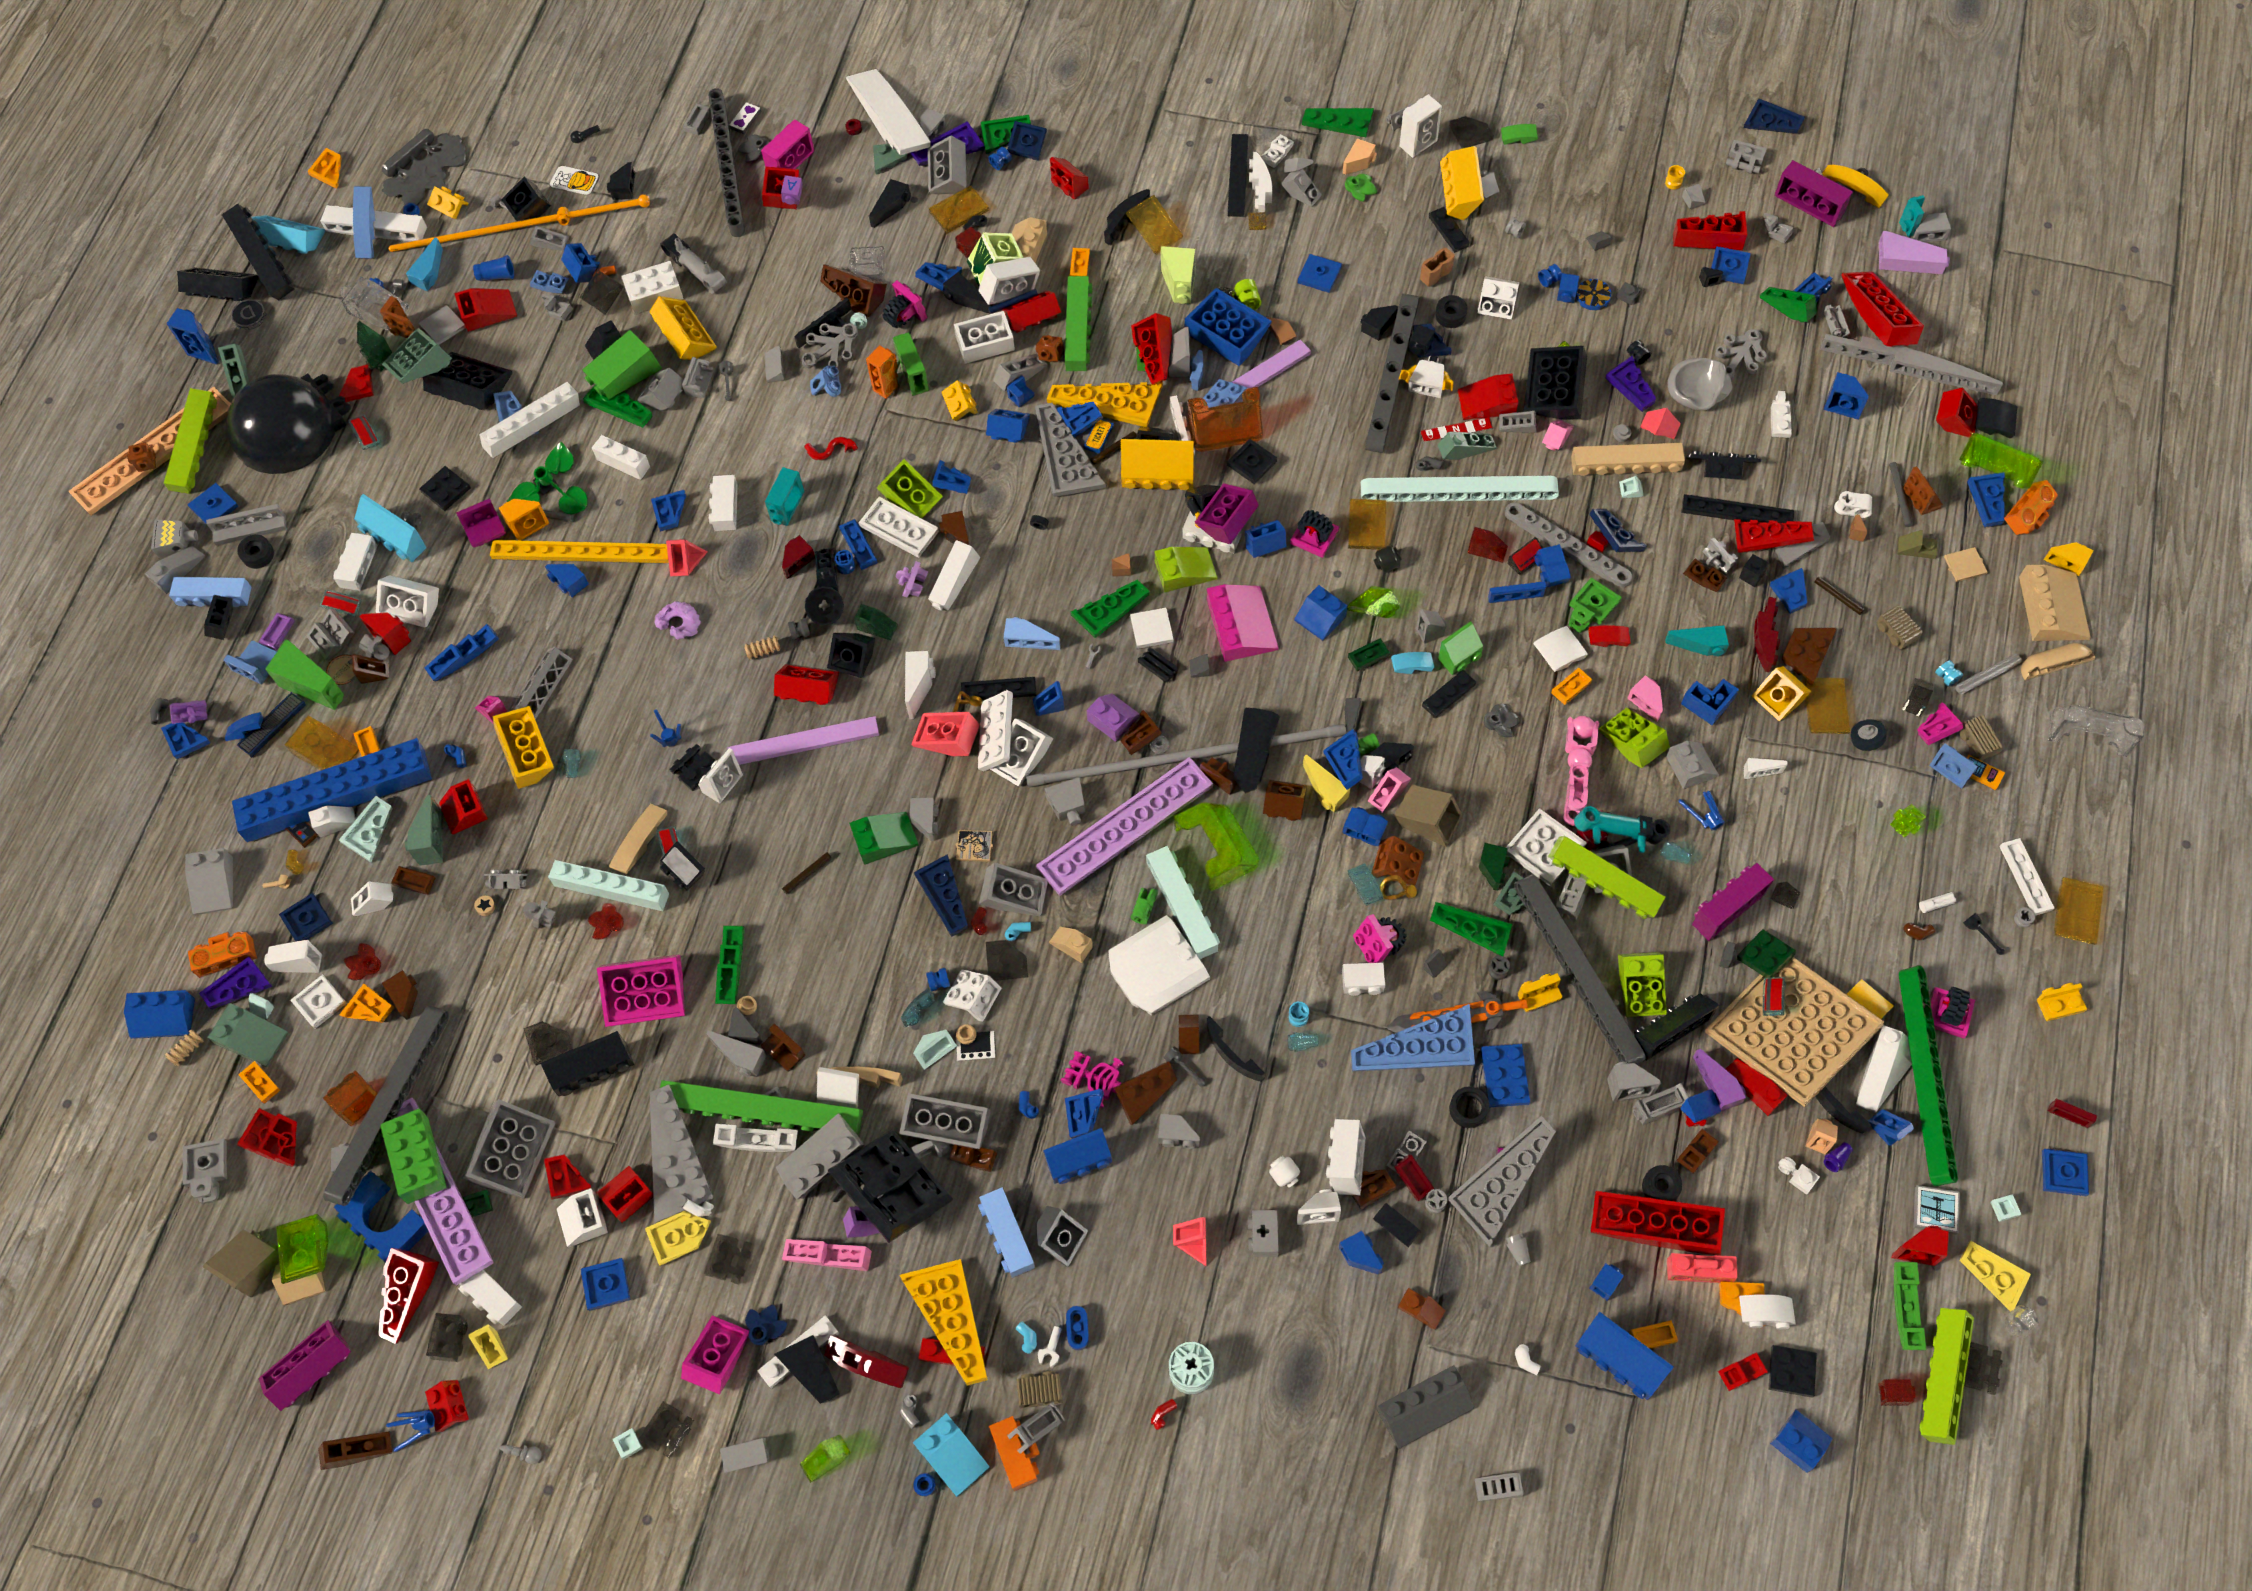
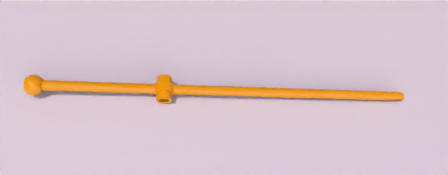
M642 194L638 199L570 212L566 207H560L557 214L437 236L436 238H438L440 243L554 221H558L560 225L566 226L569 224L570 218L639 205L646 208L649 207L650 200L647 195ZM435 237L390 245L388 249L390 252L427 246Z

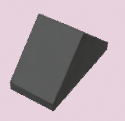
M735 1007L732 1011L729 1038L747 1044L760 1045L763 1043L759 1034L739 1009Z

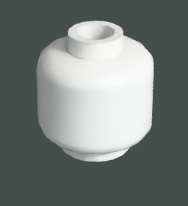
M1282 1155L1270 1164L1271 1169L1269 1173L1278 1186L1283 1187L1287 1185L1289 1188L1299 1181L1297 1176L1300 1174V1170L1290 1157L1284 1158Z

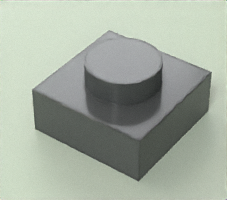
M1625 282L1617 293L1616 298L1632 305L1641 289Z
M1727 941L1723 949L1720 967L1728 968L1731 962H1735L1737 951H1734L1736 943Z

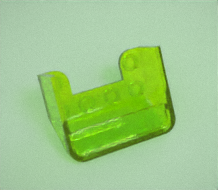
M1203 802L1174 816V829L1176 832L1181 829L1191 830L1201 825L1218 854L1209 859L1205 864V871L1209 877L1210 891L1258 867L1259 857L1227 805Z

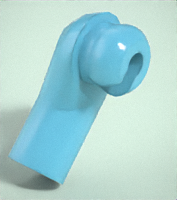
M1031 922L1012 923L1005 932V938L1013 941L1021 932H1031Z
M1021 1321L1017 1325L1016 1330L1024 1336L1022 1350L1029 1354L1037 1346V1335L1029 1326Z

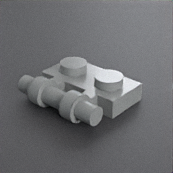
M1734 140L1728 156L1735 159L1727 158L1725 165L1732 166V169L1747 170V173H1759L1760 167L1754 164H1762L1767 148ZM1739 160L1748 161L1749 164H1748V163L1741 162V161H1739Z

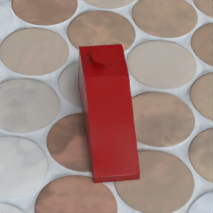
M1738 1058L1725 1069L1738 1080L1740 1085H1743L1746 1096L1767 1116L1778 1108L1788 1096L1772 1080Z

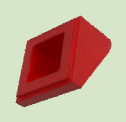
M1596 530L1589 536L1586 545L1603 553L1609 542L1602 533Z

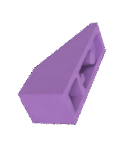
M1696 1050L1693 1058L1708 1090H1713L1721 1111L1742 1104L1746 1099V1091L1743 1085H1740L1733 1075L1703 1050Z
M858 1206L849 1207L843 1218L847 1238L865 1237L880 1233Z

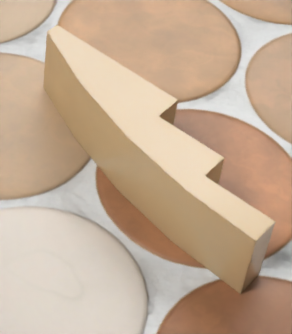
M650 803L623 840L609 867L627 874L647 851V844L657 834V827L666 818L667 810Z
M860 1066L828 1068L859 1074V1084L878 1089L881 1081L900 1087L903 1080L901 1073L880 1068Z

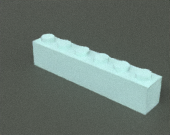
M1165 846L1147 854V864L1186 941L1199 959L1218 952L1219 938L1216 933H1212L1209 918L1203 916L1201 912L1203 910L1199 900H1195L1191 884L1186 883L1184 879L1186 878L1185 872L1182 867H1178L1176 863L1178 860L1174 851L1170 852L1168 846Z
M558 860L554 861L548 876L555 887L659 911L664 910L669 897V892L665 885Z

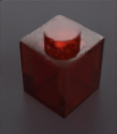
M969 227L955 237L957 249L968 258L982 235L979 231Z
M1884 1379L1878 1383L1881 1406H1908L1914 1402L1916 1392L1914 1386L1911 1385V1379Z

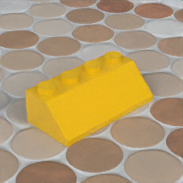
M1475 146L1450 151L1440 161L1447 215L1463 221L1484 201L1477 147Z
M661 296L657 298L649 312L680 359L691 360L692 357L698 359L717 348L686 300Z
M530 706L493 716L496 734L518 789L538 783L554 769Z

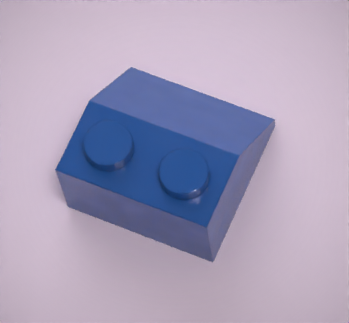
M1837 372L1823 410L1859 420L1869 395L1856 377Z
M995 409L988 414L986 435L991 436V439L1001 440V438H1006L1009 442L1017 443L1025 436L1030 414Z
M1318 585L1307 596L1294 620L1324 641L1346 618L1348 605Z
M1795 1409L1770 1444L1808 1473L1814 1469L1825 1454L1833 1438Z

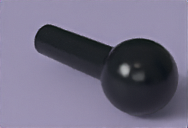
M596 125L582 132L573 131L570 139L573 143H580L585 137L599 132L600 128Z
M1631 837L1614 843L1606 841L1601 844L1600 849L1617 845H1624L1626 847L1636 843V841H1632Z

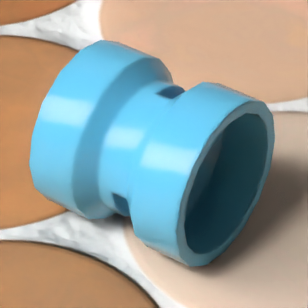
M1951 660L1943 663L1935 671L1939 677H1943L1944 683L1948 687L1955 684L1963 676L1960 670L1954 668V663Z
M1294 1002L1289 1008V1022L1295 1027L1304 1026L1308 1021L1309 1008L1303 1002Z

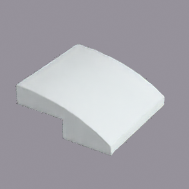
M1567 626L1557 629L1534 642L1535 647L1554 672L1568 668L1571 663L1585 659L1588 655Z

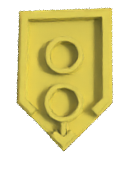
M682 1211L645 1228L659 1266L699 1249L711 1221Z

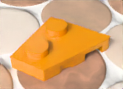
M325 148L308 170V174L337 189L342 160L341 155Z
M363 984L339 1015L345 1018L383 1023L395 1006L369 986Z
M1719 1283L1720 1305L1729 1310H1735L1741 1316L1739 1296L1765 1295L1764 1283Z

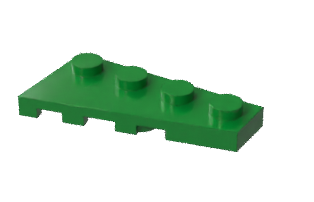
M1306 108L1302 125L1366 138L1374 108Z
M594 385L583 398L585 404L642 428L653 417L649 409L638 401H633L625 392H621L608 399L604 394L601 396L594 389L596 387Z
M1135 580L1116 589V592L1110 595L1106 594L1101 599L1093 603L1089 602L1083 608L1070 611V613L1094 638H1097L1148 597L1150 591L1140 581Z
M1435 902L1430 921L1502 957L1504 956L1512 924Z

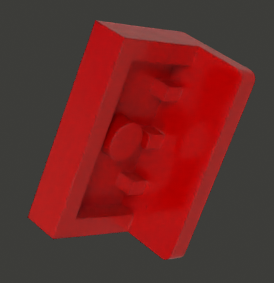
M458 1380L441 1381L425 1391L429 1409L435 1418L434 1427L436 1432H443L457 1422L469 1420Z

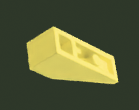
M1305 755L1303 766L1319 801L1324 808L1330 809L1335 813L1349 798L1350 788L1347 790L1340 780L1308 755Z

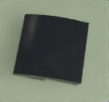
M1978 399L1976 429L1989 435L1996 432L2007 438H2012L2015 436L2018 406L1996 399Z

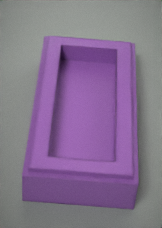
M276 613L258 643L276 651L295 620L286 615Z

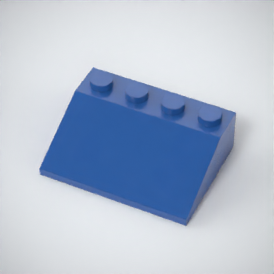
M1215 288L1185 318L1184 327H1188L1189 336L1240 366L1251 355L1272 324V321L1218 288Z
M1601 1312L1597 1314L1575 1345L1581 1355L1586 1358H1592L1601 1370L1605 1372L1608 1370L1614 1375V1379L1622 1385H1628L1633 1389L1632 1392L1641 1399L1645 1398L1648 1400L1674 1367Z

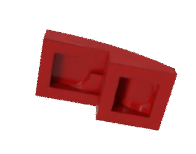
M1602 625L1588 628L1590 645L1608 647L1610 644L1627 647L1631 644L1629 627Z
M1756 1352L1719 1370L1718 1373L1728 1391H1731L1767 1374L1768 1371Z

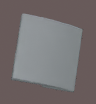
M447 305L418 323L420 328L438 345L466 328L460 318Z
M329 609L321 623L315 622L306 637L324 659L329 660L348 643L354 635V631L335 609Z

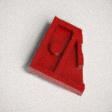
M363 365L351 368L339 396L344 397L346 402L374 396L370 367Z
M565 1154L544 1159L552 1200L571 1196L591 1188V1185L582 1177L577 1168L571 1164V1161Z

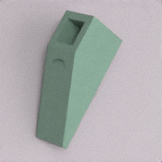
M1448 432L1438 444L1443 459L1459 460L1496 450L1497 448L1492 435L1488 433Z

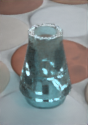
M566 749L562 755L566 777L576 778L578 777L581 755L577 749Z
M1666 841L1660 853L1665 860L1680 862L1686 865L1692 854L1686 852L1673 841L1671 843Z
M1293 1032L1288 1035L1287 1039L1289 1050H1294V1052L1316 1047L1319 1044L1317 1034Z

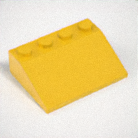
M1121 439V484L1123 488L1193 489L1194 441Z

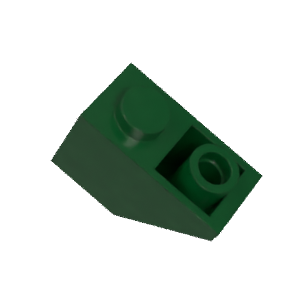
M1484 843L1478 868L1493 890L1498 891L1499 884L1503 885L1506 873H1502L1503 867L1508 866L1510 856L1506 855L1508 848Z

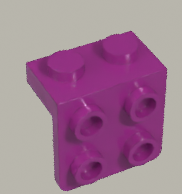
M490 498L456 512L472 547L482 546L506 534Z

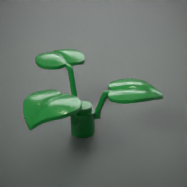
M560 442L548 455L545 467L540 466L535 469L536 486L532 482L519 484L507 499V502L513 499L540 502L538 494L540 484L544 486L551 484L563 495L559 499V508L562 512L576 514L585 510L588 505V498L580 487L571 486L565 493L552 481L553 476L551 474L565 473L572 468L574 464L572 453Z

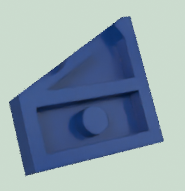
M925 262L915 272V277L944 291L943 283L957 272L962 274V267L957 266V269H949L947 265Z
M1802 568L1771 581L1770 587L1789 614L1806 607L1807 596Z
M170 723L161 728L176 759L182 758L210 744L207 737L202 736L185 723Z

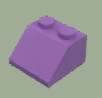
M1112 693L1098 697L1086 710L1087 721L1115 742L1140 717L1138 712Z

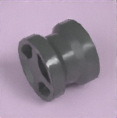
M407 511L402 513L401 519L418 531L422 523L421 515L419 513L411 514Z
M1495 956L1489 965V975L1496 980L1504 979L1508 975L1510 962L1504 956Z

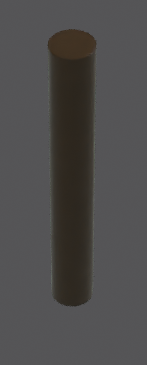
M1133 431L1122 439H1135L1137 435ZM1121 439L1090 459L1092 464L1098 463L1121 448Z
M1817 577L1814 583L1857 614L1861 615L1864 611L1861 606L1822 578Z
M826 852L782 888L784 893L788 894L832 858L830 854Z

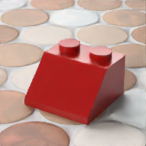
M1963 387L1943 392L1936 421L1944 431L1972 438L1976 430L1978 405Z
M388 612L361 614L359 616L371 635L375 638L377 635L381 637V644L386 645L394 655L411 642L408 636L409 631L403 626L404 623L397 616L393 617Z
M1928 1226L1892 1253L1891 1258L1936 1266L1947 1257L1949 1231L1941 1230L1942 1228L1939 1226Z

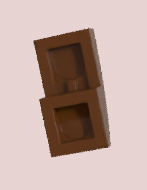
M1701 1129L1676 1161L1694 1174L1719 1141Z
M954 1144L949 1159L969 1167L991 1172L997 1152L982 1147L976 1149Z

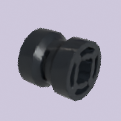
M1641 340L1634 341L1627 348V353L1634 357L1637 365L1645 363L1652 354L1649 349L1644 347V343Z

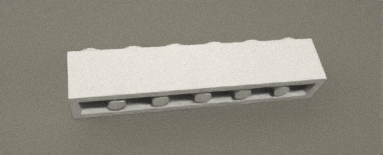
M327 205L320 220L326 232L353 235V208ZM374 211L375 221L373 222L375 238L408 242L423 239L427 226L422 216Z
M568 382L562 384L479 434L482 447L492 458L498 456L580 406L577 391Z

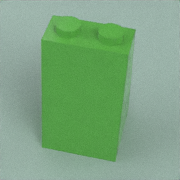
M629 330L582 370L586 375L584 377L591 386L594 384L596 386L594 389L601 396L604 394L610 399L657 373L662 367L652 351Z
M285 639L265 668L279 687L335 710L343 700L344 694L332 677L289 640Z

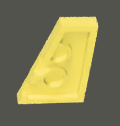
M1969 1241L1959 1261L2010 1312L2014 1311L2031 1274L1973 1241Z

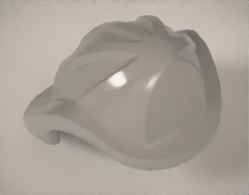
M1708 358L1684 360L1672 369L1668 378V391L1672 398L1685 407L1699 411L1712 408L1716 403L1724 400L1732 390V382L1727 374L1724 363Z

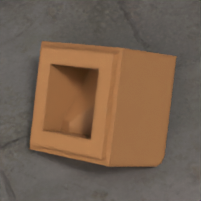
M1856 514L1851 523L1849 538L1863 542L1867 535V529L1860 515Z
M1130 554L1112 559L1113 576L1131 575Z

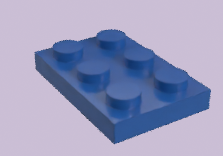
M1522 1044L1481 1047L1489 1107L1529 1105L1530 1097Z

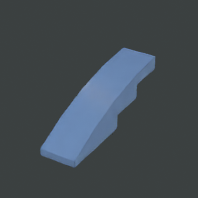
M354 186L353 235L355 258L374 257L372 240L375 239L373 227L375 212L372 187Z

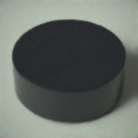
M1039 515L1031 517L1030 524L1032 527L1040 530L1047 529L1048 519Z

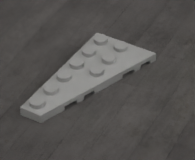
M1053 403L1036 405L1035 411L1053 497L1106 488L1105 482L1099 477L1097 470L1092 466L1086 453L1063 422Z
M669 1084L650 1092L655 1223L686 1211L683 1209V1206L688 1199L697 1205L714 1199Z
M1542 1116L1447 1198L1489 1247L1556 1132Z

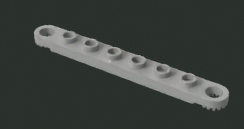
M1510 503L1507 505L1505 516L1509 521L1516 523L1517 526L1550 546L1560 544L1563 554L1607 581H1611L1623 588L1630 584L1632 574L1623 566L1521 504ZM1516 509L1519 514L1513 515L1510 513V510ZM1621 574L1627 577V580H1619L1617 576Z

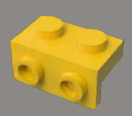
M434 186L427 205L453 219H457L462 204L466 206L469 204L464 201L465 197L457 193L451 194L452 190L444 186L441 189Z
M958 380L942 391L950 415L955 421L962 418L968 412L978 413L976 409L977 404L970 394V387Z
M1558 973L1553 975L1545 974L1540 977V980L1534 982L1530 980L1521 985L1518 997L1519 1000L1526 999L1528 1008L1524 1009L1525 1012L1562 999V994L1558 988L1561 981Z

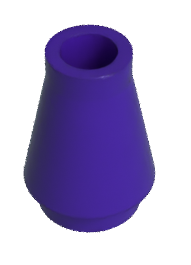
M1843 1142L1836 1149L1825 1155L1824 1165L1832 1172L1841 1171L1853 1148L1848 1143Z

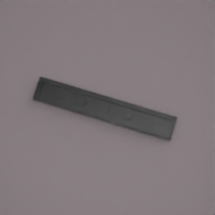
M1232 134L1228 216L1244 217L1248 134Z
M1684 494L1681 513L1727 520L1740 519L1741 522L1758 520V522L1769 523V520L1778 523H1786L1794 519V510L1686 494Z

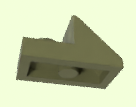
M1923 530L1900 536L1898 538L1897 554L1935 559L1937 556V540L1923 538Z

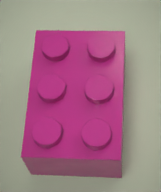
M794 119L761 150L765 166L796 169L814 152L810 129Z

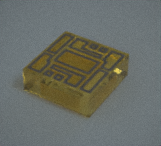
M1265 212L1248 213L1249 230L1266 229Z

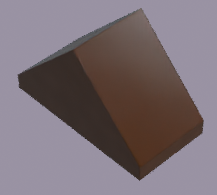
M356 654L352 655L353 673L361 684L389 679V662Z
M1178 1015L1180 1053L1199 1054V1015Z

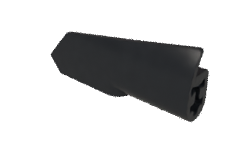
M1257 708L1244 709L1233 780L1245 794L1256 790L1258 784L1261 783L1269 758V749L1280 718L1275 712Z

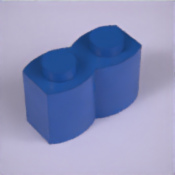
M1560 544L1538 549L1535 563L1542 571L1540 573L1541 581H1545L1547 587L1569 582L1571 578L1570 571Z
M1352 807L1342 833L1355 839H1361L1370 845L1379 846L1388 821L1379 814L1372 815L1363 808Z

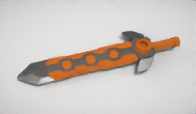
M1487 991L1477 992V995L1483 1001L1468 1003L1470 1004L1471 1023L1488 1020L1485 1030L1494 1029L1500 1023L1503 1011L1528 1008L1526 999L1501 1004L1496 995ZM1468 1004L1401 1015L1394 1019L1387 1026V1029L1398 1033Z

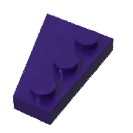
M1631 356L1607 373L1605 379L1643 412L1655 403L1656 397L1648 383L1644 381L1641 376L1642 372L1636 367L1635 360Z
M247 957L202 990L199 995L208 1007L213 1010L247 997L250 993L254 994L273 986L250 957Z

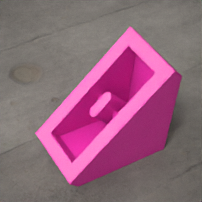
M489 695L475 707L478 712L493 724V716L508 712L498 697Z

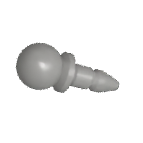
M501 1445L499 1447L506 1454L520 1456V1461L525 1460L528 1464H536L541 1459L540 1449L534 1446L527 1448L524 1445L523 1449L516 1446L512 1447V1445Z

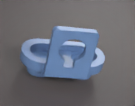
M835 366L824 367L810 381L812 395L815 396L823 388L832 397H837L841 393L839 370ZM817 380H821V381L819 382L818 387L815 389V383H816V381H817Z

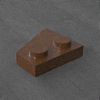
M1385 1169L1373 1172L1362 1171L1360 1195L1351 1196L1359 1208L1363 1209L1396 1190V1185Z

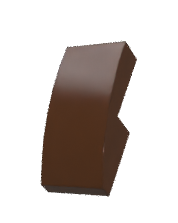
M1696 558L1683 573L1699 585L1715 592L1721 588L1727 579L1714 567L1709 569Z

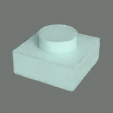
M2013 1194L1991 1201L1999 1222L2021 1215Z
M633 1428L613 1439L623 1460L643 1449Z

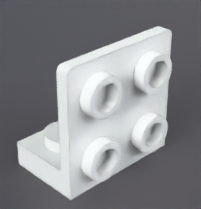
M961 970L943 1003L967 1010L975 1019L983 1022L1002 988L988 975Z

